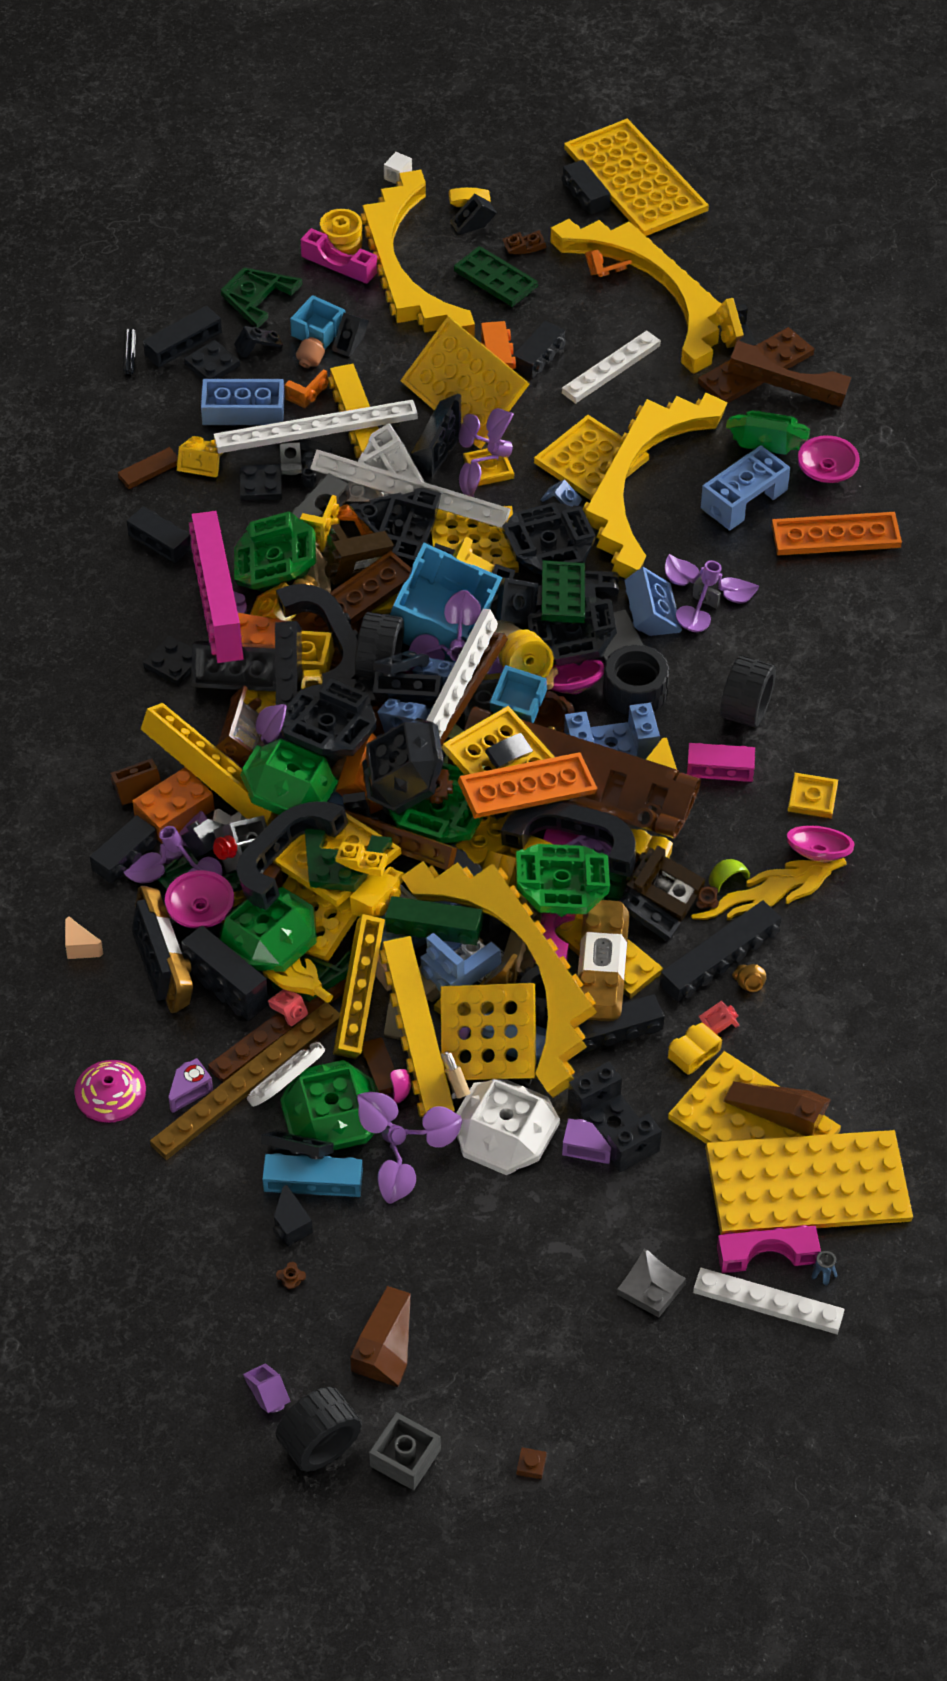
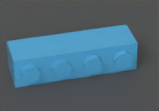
M265 1154L263 1189L264 1192L281 1193L282 1187L287 1185L292 1193L360 1197L363 1175L362 1160L353 1157L344 1159L324 1156L323 1159H311L307 1155Z

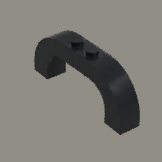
M308 584L289 585L276 590L277 602L285 618L302 612L314 613L324 620L329 632L332 633V638L343 659L336 668L322 674L323 681L327 680V677L359 679L355 674L358 632L356 629L352 630L349 614L343 612L335 597L320 587Z
M317 801L296 805L278 815L249 844L238 860L237 874L245 898L254 906L267 910L280 894L276 880L264 875L263 872L297 837L305 834V829L325 830L326 835L335 838L348 825L345 808L334 803Z
M557 801L515 810L506 819L501 828L502 845L522 850L534 833L544 829H556L607 843L612 848L608 856L609 872L631 877L635 867V838L629 826L618 817L596 809Z

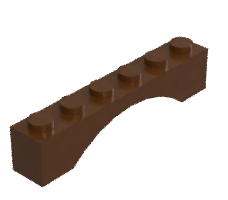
M741 341L736 342L727 370L842 407L851 377L834 371L821 374H804L787 370L770 361L756 346Z

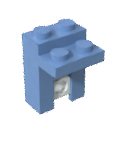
M434 933L426 938L427 953L420 957L422 975L426 979L433 981L440 992L441 986L472 985L501 964V950L492 942L485 946L478 940L477 945H464L457 942L442 941Z

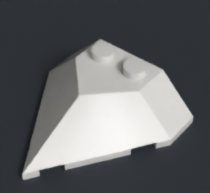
M390 423L371 434L369 442L358 462L424 482L406 447ZM348 481L351 496L347 501L369 502L371 499L383 497L387 494Z

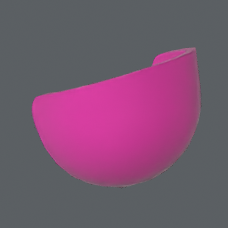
M406 1069L394 1070L390 1073L393 1093L387 1094V1096L391 1097L396 1104L402 1102L411 1089V1078Z

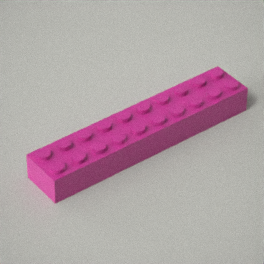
M217 511L192 514V522H189L191 549L211 653L216 655L217 663L244 660L240 621Z

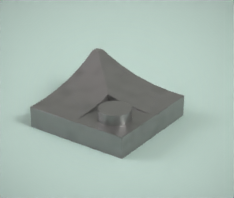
M644 1248L637 1262L618 1287L617 1295L660 1317L686 1285V1278L671 1270Z

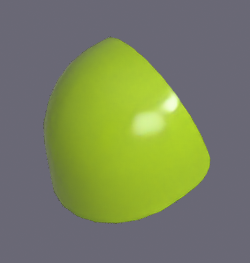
M734 859L722 860L712 869L709 876V884L711 887H716L719 893L721 885L731 875L741 872L746 879H749L750 872L740 861Z

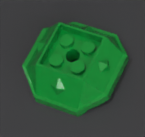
M754 410L746 412V415L732 416L726 423V428L730 429L733 433V440H736L741 448L755 450L761 445L769 452L786 455L791 450H799L800 442L807 441L810 435V429L803 424H799L798 420L792 416Z
M290 511L250 522L246 528V533L234 547L235 582L237 585L261 592L270 590L283 582L289 585L297 579H303L308 574L310 568L316 564L315 531L312 526L297 518Z
M281 738L264 746L257 745L240 774L244 786L249 792L248 796L251 803L278 815L299 804L317 801L328 802L339 781L333 776L325 757Z
M443 763L442 769L449 771V780L453 781V794H449V800H443L442 804H432L430 800L425 799L400 814L390 809L388 810L398 828L447 845H456L461 841L471 840L484 817L475 819L458 783L459 777L464 775L457 766Z
M536 844L525 850L516 851L517 890L528 900L535 912L556 913L561 918L566 914H587L609 893L608 855L597 853L585 846Z
M284 887L278 888L280 896L267 910L256 907L246 900L239 904L237 909L227 916L225 922L220 926L218 939L257 971L274 969L277 972H285L317 943L316 914L313 905Z
M345 1060L305 1069L290 1082L280 1099L288 1133L334 1143V1150L367 1143L375 1133L365 1130L360 1123L357 1095L366 1092H376L372 1078Z

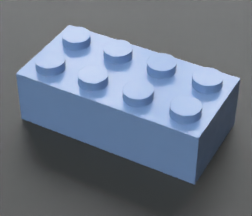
M203 379L201 400L202 425H267L283 422L284 379Z

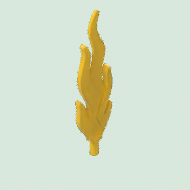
M842 858L831 862L810 860L787 862L785 869L767 870L746 881L747 887L763 882L761 885L748 890L728 893L719 901L717 908H712L704 913L692 914L691 918L695 920L712 919L736 904L753 902L733 908L727 914V920H731L735 916L744 914L762 900L772 907L788 892L800 887L786 897L785 903L789 904L796 899L815 892L823 881L831 875V871L846 866V860Z
M299 958L285 972H277L274 969L263 971L264 977L272 980L282 989L311 996L317 995L327 1003L333 999V995L322 988V983L318 979L317 969L308 958L305 959L306 968L302 966Z

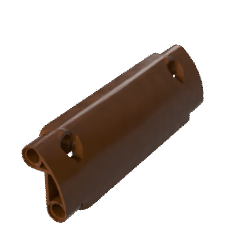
M474 706L470 711L464 731L490 717L494 712ZM522 720L555 757L580 752L598 788L595 794L562 800L561 802L596 809L614 815L625 823L674 839L677 837L696 799L701 783L700 778L682 772L679 773L677 769ZM500 731L504 736H510L507 731ZM484 740L487 745H494L492 741ZM468 750L470 754L478 755L475 750ZM448 757V764L456 766L454 762ZM485 766L484 770L486 771L492 770L489 766ZM656 807L657 811L651 810V808ZM645 813H649L650 821L644 825L642 817Z

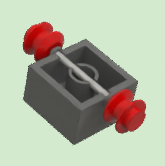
M264 815L232 822L213 830L216 837L213 851L219 859L223 860L226 873L237 871V863L243 851L267 827Z

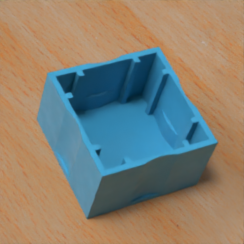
M423 543L409 577L403 584L390 613L391 616L402 617L404 620L403 643L410 646L412 641L419 635L429 634L438 639L439 645H445L450 649L451 642L457 639L458 624H450L445 618L444 609L449 598L455 593L465 590L479 602L481 611L483 609H490L502 577L478 566L462 562L451 554ZM462 624V640L467 641L475 624L470 626ZM443 650L445 654L444 661L456 663V661H453L450 658V655H447L446 651Z

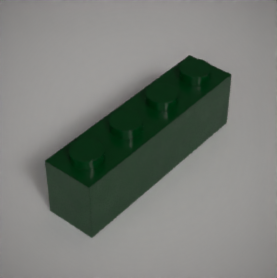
M391 896L385 916L386 932L418 938H427L434 933L442 941L477 945L483 926L482 909Z

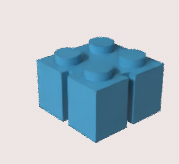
M312 295L290 318L291 336L302 341L310 337L316 338L323 343V348L326 349L337 335L345 309Z
M505 665L490 700V711L495 714L509 706L521 720L534 723L539 706H541L547 691V678Z

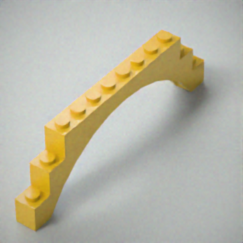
M422 170L399 173V181L396 182L397 187L381 189V197L378 198L379 203L363 205V213L360 214L362 225H365L366 238L369 237V248L374 251L373 254L377 255L378 276H382L381 284L382 288L386 289V301L391 303V316L395 315L397 323L417 320L418 324L422 325L424 333L437 331L445 319L450 317L475 338V323L470 310L445 303L428 294L409 278L397 260L393 241L398 226L409 210L426 197V182Z
M570 219L551 227L550 242L561 253L585 254V252L598 249L599 253L604 257L619 261L631 260L632 263L630 265L648 273L663 284L676 298L684 313L688 328L682 348L681 363L693 374L712 365L713 349L711 347L718 344L719 339L718 325L720 324L716 321V312L722 303H719L709 292L701 287L673 259H670L662 249L658 248L649 238L642 234L637 227L627 222L610 230L608 226H605L598 220L580 229Z
M705 393L702 400L698 398L696 404L676 396L673 403L669 402L666 408L648 399L644 406L640 405L635 414L636 420L632 419L627 430H629V433L625 432L620 441L621 447L617 446L612 457L614 460H609L605 468L606 475L601 474L597 483L598 489L594 487L589 497L591 502H586L583 507L591 527L599 530L596 536L599 539L597 548L614 555L611 561L614 564L612 572H617L619 576L627 579L643 566L646 554L632 534L625 514L623 493L625 478L629 470L647 450L669 437L689 431L716 429L723 416L727 402Z
M422 861L401 876L417 900L452 902L482 909V912L497 918L513 930L528 946L539 966L546 990L548 1010L545 1045L535 1074L552 1098L569 1088V1082L574 1080L572 1075L575 1071L568 1063V1060L587 1047L582 1041L586 1037L578 1026L597 1013L593 1007L596 1002L589 992L583 993L580 988L583 986V983L576 973L573 976L569 973L568 969L571 966L565 957L559 958L555 953L558 947L551 938L546 940L543 935L546 930L539 920L536 922L532 920L530 916L534 913L525 902L523 905L520 903L518 898L521 895L515 886L509 887L506 883L509 877L502 868L497 870L492 863L473 876L467 866L462 868L457 862L439 875L433 865L428 867Z

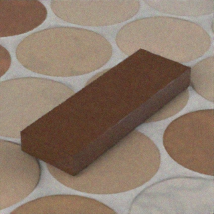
M168 447L119 471L118 478L128 489H131L177 466L178 456Z
M382 1037L363 1042L362 1055L377 1092L385 1095L393 1093L390 1073L395 1068Z

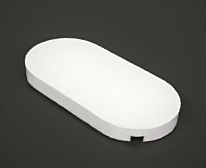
M315 1042L309 1046L311 1048L309 1051H299L250 1092V1096H247L251 1106H257L274 1096L313 1064L325 1052L322 1044Z

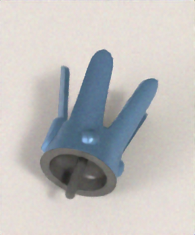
M820 1252L817 1255L816 1263L813 1265L815 1269L812 1273V1279H815L819 1272L823 1271L824 1285L829 1284L831 1270L834 1277H837L835 1269L836 1257L832 1252Z

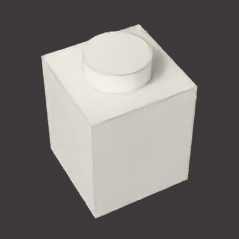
M395 152L384 164V179L396 184L399 181V173L412 171V158Z

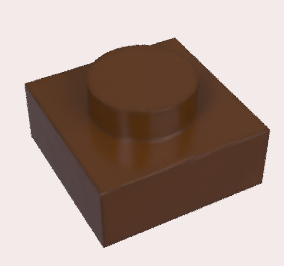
M522 1447L517 1475L542 1480L547 1452Z

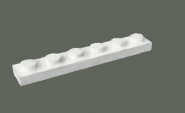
M646 330L562 387V394L576 404L660 347L661 340Z
M700 1268L693 1291L695 1294L837 1335L844 1314V1308L704 1268Z

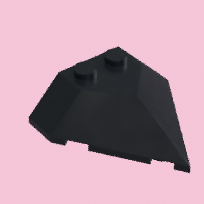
M425 488L414 489V492L406 494L400 492L371 499L369 502L359 505L357 503L349 504V507L373 533L386 531L394 545L392 552L396 556L415 562L423 543H428L435 524L441 493Z

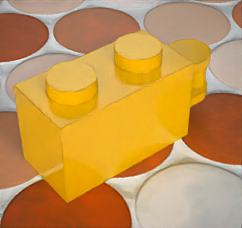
M388 867L383 872L382 877L370 875L350 896L351 912L360 917L362 914L378 918L383 916L388 909L391 896H401L400 885L403 883L401 876L405 873L393 867Z

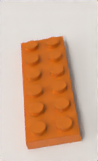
M895 512L772 519L771 524L777 555L901 548L902 545Z
M580 752L463 775L458 779L459 786L474 819L595 794L598 789Z

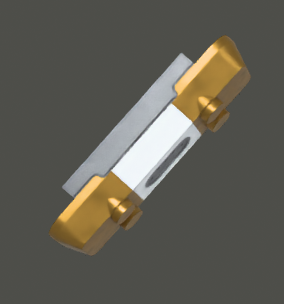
M140 886L135 903L132 932L156 1001L166 999L170 1012L175 1013L190 1004L193 990L192 980L189 975L191 964L189 959L183 958L170 922L171 917L166 910L159 890Z
M601 900L587 914H583L578 977L583 983V986L580 987L584 994L590 993L596 1002L593 1007L597 1011L596 1014L587 1020L614 1021L622 1013L629 911L620 901Z

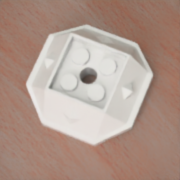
M492 1079L486 1082L473 1083L470 1088L471 1093L465 1097L456 1112L462 1118V1125L457 1139L463 1157L505 1175L515 1172L516 1169L538 1162L560 1124V1118L549 1097L506 1079Z

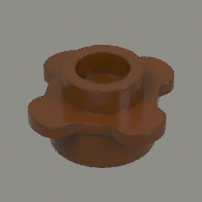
M716 887L702 888L698 895L697 907L700 909L704 907L717 908L719 905L717 900L718 889Z
M289 1262L287 1267L277 1271L276 1277L282 1281V1284L287 1289H293L301 1281L305 1280L306 1274L297 1268L295 1262Z

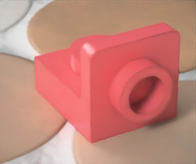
M283 989L268 1000L270 1008L283 1014L290 1026L295 1025L308 1015L301 995Z
M722 1001L699 1016L702 1023L716 1035L731 1024L735 1028L739 1026L736 1020L739 1016L731 1005L727 1007Z

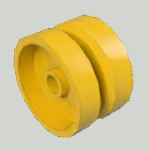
M335 209L323 215L320 220V232L328 235L331 243L339 251L348 255L356 254L362 248L363 243L362 220L360 216L349 209Z
M517 630L507 636V642L498 655L501 666L504 668L507 665L544 678L547 677L554 661V656L549 646L535 632L530 630Z

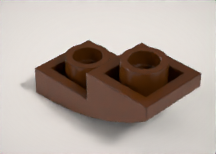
M540 230L523 237L521 232L503 238L509 254H526L547 248Z

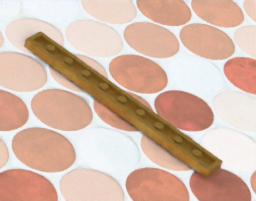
M325 1002L151 1139V1146L164 1159L168 1160L246 1098L257 1085L301 1050H306L312 1043H315L339 1023L340 1013L329 1003Z

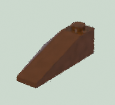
M733 1081L724 1098L725 1103L805 1136L814 1135L831 1099L809 1090Z
M389 1286L386 1287L350 1357L351 1372L399 1387L407 1368L411 1293Z

